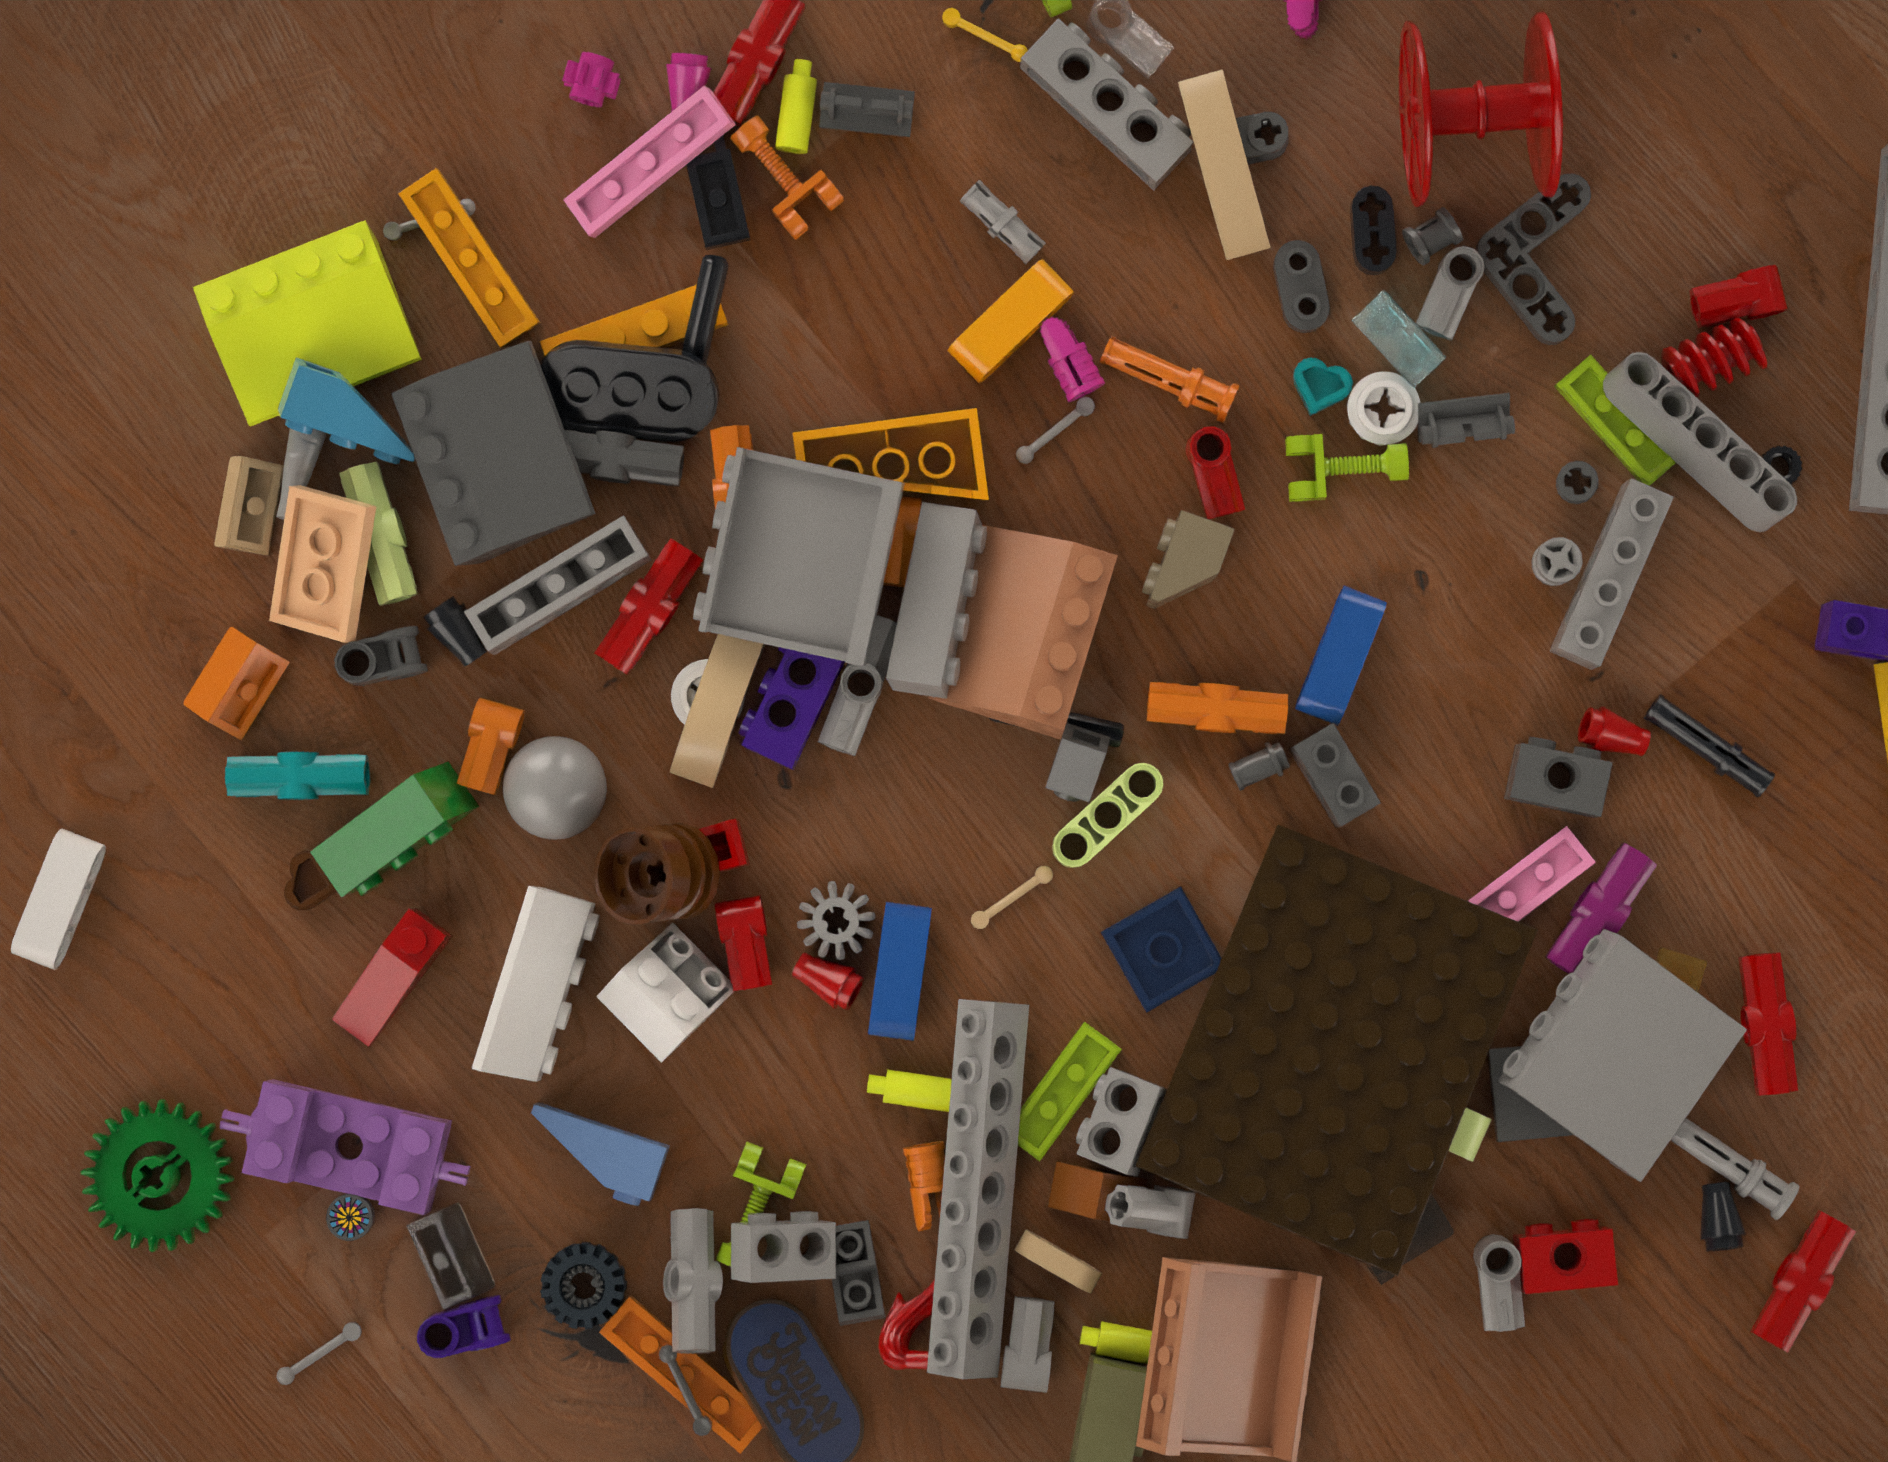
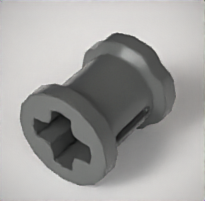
M1444 207L1438 209L1434 217L1414 229L1407 227L1402 230V235L1408 249L1418 263L1423 266L1430 262V256L1451 243L1457 245L1463 241L1459 226Z

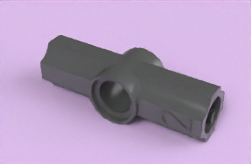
M565 430L581 474H589L592 479L613 483L630 484L631 480L680 487L684 466V446L640 441L635 436L610 431H597L596 434Z

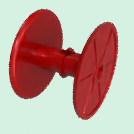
M1544 11L1538 12L1529 22L1524 50L1523 83L1483 86L1482 81L1478 80L1472 87L1430 90L1427 58L1421 32L1415 23L1405 21L1402 27L1399 47L1398 92L1403 162L1408 191L1415 207L1422 206L1429 196L1432 178L1433 136L1475 134L1477 139L1482 140L1485 134L1489 132L1526 130L1528 153L1535 184L1543 196L1552 198L1558 189L1561 173L1563 109L1556 42L1547 14Z

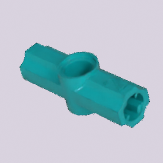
M278 752L277 756L227 757L225 767L227 796H277V799L306 800L319 799V795H369V758L367 755L360 754L319 756V752Z

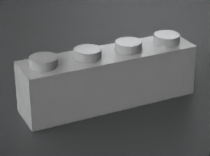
M922 502L886 676L893 691L947 699L949 685L956 686L958 682L960 658H955L958 641H965L967 637L969 614L964 613L967 597L975 596L978 583V570L973 569L976 553H983L987 538V527L982 526L977 510Z

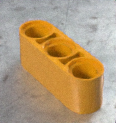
M1041 259L951 344L947 351L980 384L1041 328L1042 321H1046V318L1050 319L1075 292Z

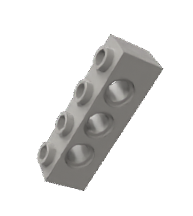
M1058 18L1021 57L1020 69L1154 191L1191 152L1194 142L1189 138L1191 135L1190 129L1176 116L1171 115L1167 118L1155 107L1158 104L1157 99L1144 86L1138 84L1134 88L1121 76L1124 70L1115 59L1106 53L1100 57L1089 47L1088 44L1091 40L1080 27L1072 22L1066 26ZM1078 61L1087 67L1089 73L1081 80H1072L1064 74V66L1069 62ZM1104 92H1113L1120 97L1122 106L1115 111H1105L1098 105L1097 98ZM1137 123H1147L1154 128L1156 136L1149 142H1139L1134 139L1130 129Z
M1632 478L1621 485L1549 652L1590 670L1601 666L1672 503L1673 496Z
M623 515L464 611L487 651L496 655L650 562L651 558Z

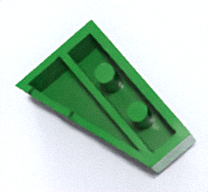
M449 761L413 774L310 851L341 898L356 891L359 892L361 897L368 894L384 882L381 876L392 867L395 871H398L419 856L416 850L427 843L431 846L453 831L452 825L480 807L467 787L457 784L459 776Z

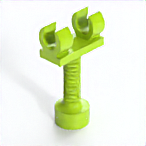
M1322 434L1289 436L1285 439L1286 456L1313 454L1315 481H1298L1288 484L1289 502L1325 500L1327 497L1325 477L1330 474L1334 476V473L1335 475H1343V473L1345 475L1348 473L1357 474V472L1365 474L1366 472L1371 473V471L1372 473H1380L1381 470V472L1388 475L1389 481L1409 479V459L1406 443L1388 444L1386 451L1380 456L1376 454V456L1371 455V457L1370 455L1366 457L1362 455V457L1357 456V458L1356 456H1348L1347 459L1345 456L1343 458L1339 457V459L1337 457L1334 459L1330 457L1328 459L1324 457Z
M746 1142L733 1176L752 1183L754 1190L751 1192L753 1195H750L751 1199L748 1200L749 1203L746 1205L748 1208H745L746 1212L743 1213L744 1217L741 1218L743 1221L740 1222H748V1214L764 1213L763 1208H766L765 1204L768 1202V1195H771L772 1192L793 1199L807 1164L790 1158L781 1183L774 1182L754 1174L763 1147ZM722 1242L716 1260L730 1267L731 1242Z

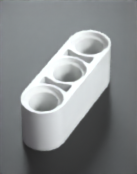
M60 829L49 847L11 945L12 954L53 970L60 966L101 868L106 852L105 845L65 829Z

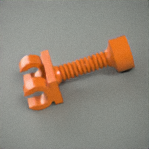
M757 115L743 124L730 139L741 153L752 151L756 156H759L758 159L761 160V163H764L770 174H773L772 176L776 178L775 180L779 181V185L785 188L784 191L787 192L788 197L775 206L772 211L787 232L796 240L809 230L805 221L794 209L797 204L814 191L823 204L832 211L844 201V198L822 170L818 171L804 184L799 182V179H796V175H793L792 171L790 172L791 169L787 168V164L776 154L773 147H770V144L767 143L766 136L770 129Z

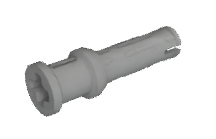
M1685 1118L1670 1140L1700 1162L1735 1184L1734 1189L1738 1195L1743 1198L1749 1196L1769 1209L1770 1216L1775 1220L1781 1218L1787 1211L1799 1191L1800 1186L1795 1182L1786 1183L1768 1171L1766 1163L1762 1160L1753 1159L1749 1161L1687 1118Z

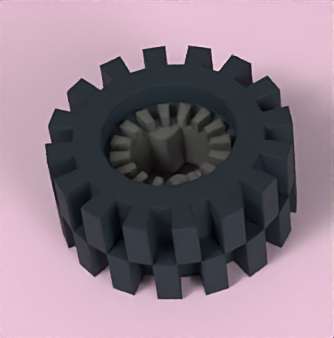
M591 1242L572 1244L559 1251L546 1265V1269L541 1277V1298L545 1299V1308L548 1313L552 1312L556 1316L555 1320L559 1323L564 1322L574 1329L578 1327H585V1329L593 1328L608 1321L622 1305L625 1298V1290L627 1289V1281H625L624 1276L626 1272L623 1265L621 1266L617 1261L618 1257L614 1253L611 1254L605 1250L606 1247L600 1244L593 1245ZM585 1272L593 1276L591 1284L596 1288L593 1296L581 1298L574 1294L577 1286L571 1281L578 1273Z

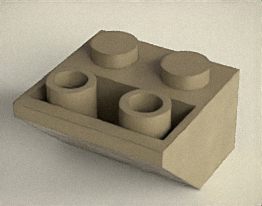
M1181 510L1176 521L1168 518L1157 546L1158 550L1165 552L1161 564L1153 562L1150 566L1141 591L1149 595L1146 606L1155 609L1212 582L1220 572L1234 528Z

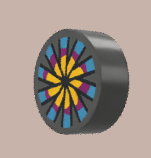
M344 1194L336 1198L330 1204L326 1214V1222L331 1233L345 1241H353L365 1236L371 1230L375 1220L374 1208L367 1198L353 1194Z

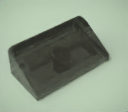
M459 1203L452 1204L406 1225L443 1310L494 1288L495 1282Z

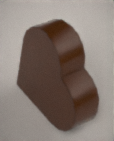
M301 851L292 858L290 863L292 878L287 882L284 889L286 902L292 908L309 910L337 893L310 851Z

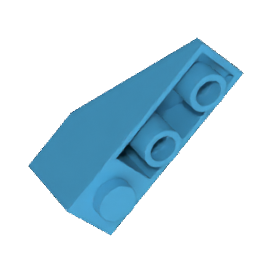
M296 357L278 407L280 417L287 419L285 426L309 435L312 434L313 429L331 434L329 440L345 448L356 449L357 444L375 449L373 455L389 463L399 464L401 458L414 462L415 457L409 444L340 372Z

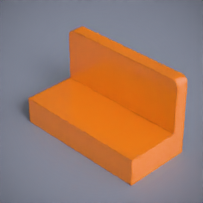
M230 627L183 704L207 722L242 741L290 662L234 627Z

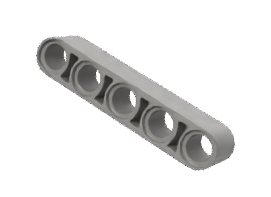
M1643 352L1632 353L1605 376L1603 390L1608 400L1747 528L1756 532L1767 531L1795 510L1797 495L1791 484L1653 357Z

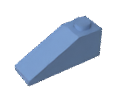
M540 1102L534 1104L531 1113L604 1187L615 1190L613 1194L614 1199L639 1206L641 1199L650 1201L653 1198L670 1145Z

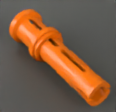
M1111 336L1100 359V363L1103 365L1106 364L1178 396V401L1184 407L1188 408L1190 405H1193L1216 415L1217 421L1224 423L1240 385L1235 383L1228 386L1205 376L1204 370L1199 367L1197 369L1192 368L1191 371L1120 341L1114 336Z

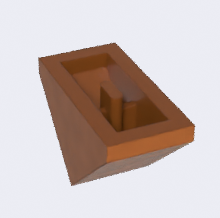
M1056 1161L1048 1207L1092 1219L1110 1221L1109 1214L1105 1211L1107 1195L1115 1190L1117 1184L1146 1187L1147 1178Z

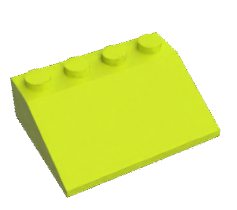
M366 220L193 287L208 331L250 427L279 416L278 407L296 357L340 372L352 386L422 360L378 240Z

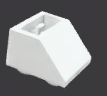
M672 923L628 962L596 997L662 1063L734 991L731 981Z

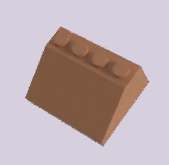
M986 526L987 538L985 548L982 554L976 553L973 566L974 570H978L976 593L974 597H967L964 611L965 614H969L968 633L965 641H958L955 658H960L958 682L956 686L949 685L947 699L929 696L928 699L1061 740L1118 555L1072 541Z

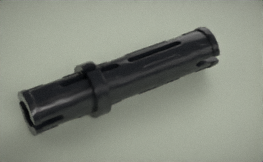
M1662 694L1656 698L1643 718L1645 720H1649L1679 741V743L1715 766L1714 772L1719 776L1728 775L1752 792L1757 798L1764 793L1775 776L1774 772H1770L1741 752L1743 747L1737 742L1731 745L1701 722L1665 699V696Z

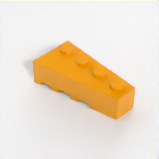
M977 408L792 433L796 460L905 483L904 491L989 500Z

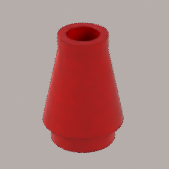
M1604 706L1598 709L1589 707L1585 711L1578 729V741L1580 743L1586 744L1589 749L1643 756L1648 749L1651 739L1650 730L1637 726Z
M806 952L800 956L792 972V977L805 984L833 1009L839 1006L849 1010L858 997L864 983V977L856 974V968L817 958Z

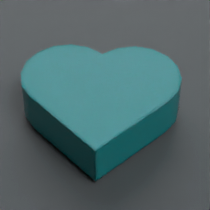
M1317 358L1303 359L1298 363L1293 372L1294 385L1310 416L1342 401L1352 390L1353 380L1351 374L1341 366L1327 367L1323 361Z

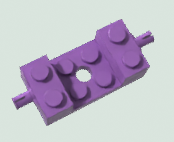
M274 1079L263 1081L258 1106L251 1116L225 1109L221 1118L236 1121L239 1124L225 1120L220 1121V1129L222 1130L226 1129L247 1134V1152L242 1169L244 1174L283 1183L295 1181L377 1200L379 1201L378 1205L421 1215L431 1211L439 1179L466 1186L468 1177L451 1173V1171L465 1175L470 1173V1166L444 1161L452 1124L451 1120ZM346 1132L355 1133L362 1140L363 1150L355 1159L345 1158L338 1149L339 1139Z

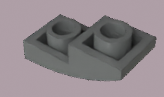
M869 1220L836 1226V1279H832L840 1326L886 1318Z

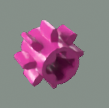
M589 52L581 53L579 63L568 60L562 81L564 86L571 87L569 98L592 107H602L605 97L615 100L621 78H619L620 74L612 72L614 61Z

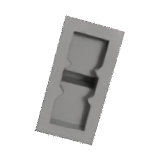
M1110 1067L1108 1074H1102L1095 1086L1093 1100L1097 1102L1091 1118L1086 1117L1078 1130L1076 1143L1080 1144L1077 1155L1126 1175L1138 1177L1141 1169L1136 1168V1163L1167 1088ZM1132 1086L1137 1092V1102L1131 1110L1124 1111L1120 1106L1119 1097L1125 1088ZM1115 1129L1120 1136V1146L1115 1153L1108 1155L1103 1149V1138L1107 1132Z
M799 1211L790 1212V1220L776 1221V1214L751 1213L748 1214V1222L731 1223V1279L749 1283L836 1279V1222L818 1220V1212ZM807 1235L809 1247L807 1252L802 1255L800 1242ZM764 1236L767 1241V1249L760 1258L757 1246L760 1239Z

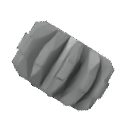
M830 881L827 887L830 898L825 899L821 891L815 887L810 892L819 905L815 908L809 903L801 902L799 909L813 914V919L798 921L797 928L806 929L814 927L815 932L803 940L804 944L810 946L819 938L823 939L824 941L818 950V956L825 957L829 951L830 944L834 943L836 957L838 960L845 958L843 943L848 941L855 953L862 951L860 943L853 936L858 933L865 938L871 939L873 932L859 927L860 921L875 920L876 915L874 912L859 914L857 910L867 904L869 901L867 895L860 896L854 903L849 901L855 889L853 884H847L843 896L840 898L837 897L836 882ZM834 907L843 908L845 910L843 917L849 921V926L844 932L842 928H838L839 934L829 932V923L823 920L827 910H830L831 913L835 912Z

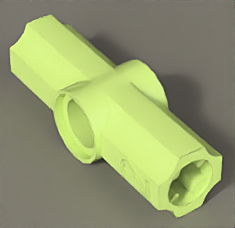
M379 463L361 464L340 472L341 484L346 498L376 506L367 567L379 605L393 604L419 595L413 571L405 551L407 540L404 528L396 508H392Z

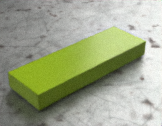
M1589 355L1554 387L1635 479L1650 486L1676 462L1608 400L1603 390V380L1608 373L1592 355Z
M1084 1021L1022 1105L1018 1146L1041 1161L1093 1090L1101 1075L1106 1072L1122 1049Z

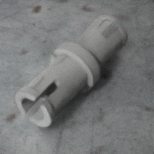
M978 180L959 201L989 228L987 233L993 239L997 236L1015 252L1024 264H1027L1046 244L1017 216L1018 211L1013 206L1008 208L981 180Z

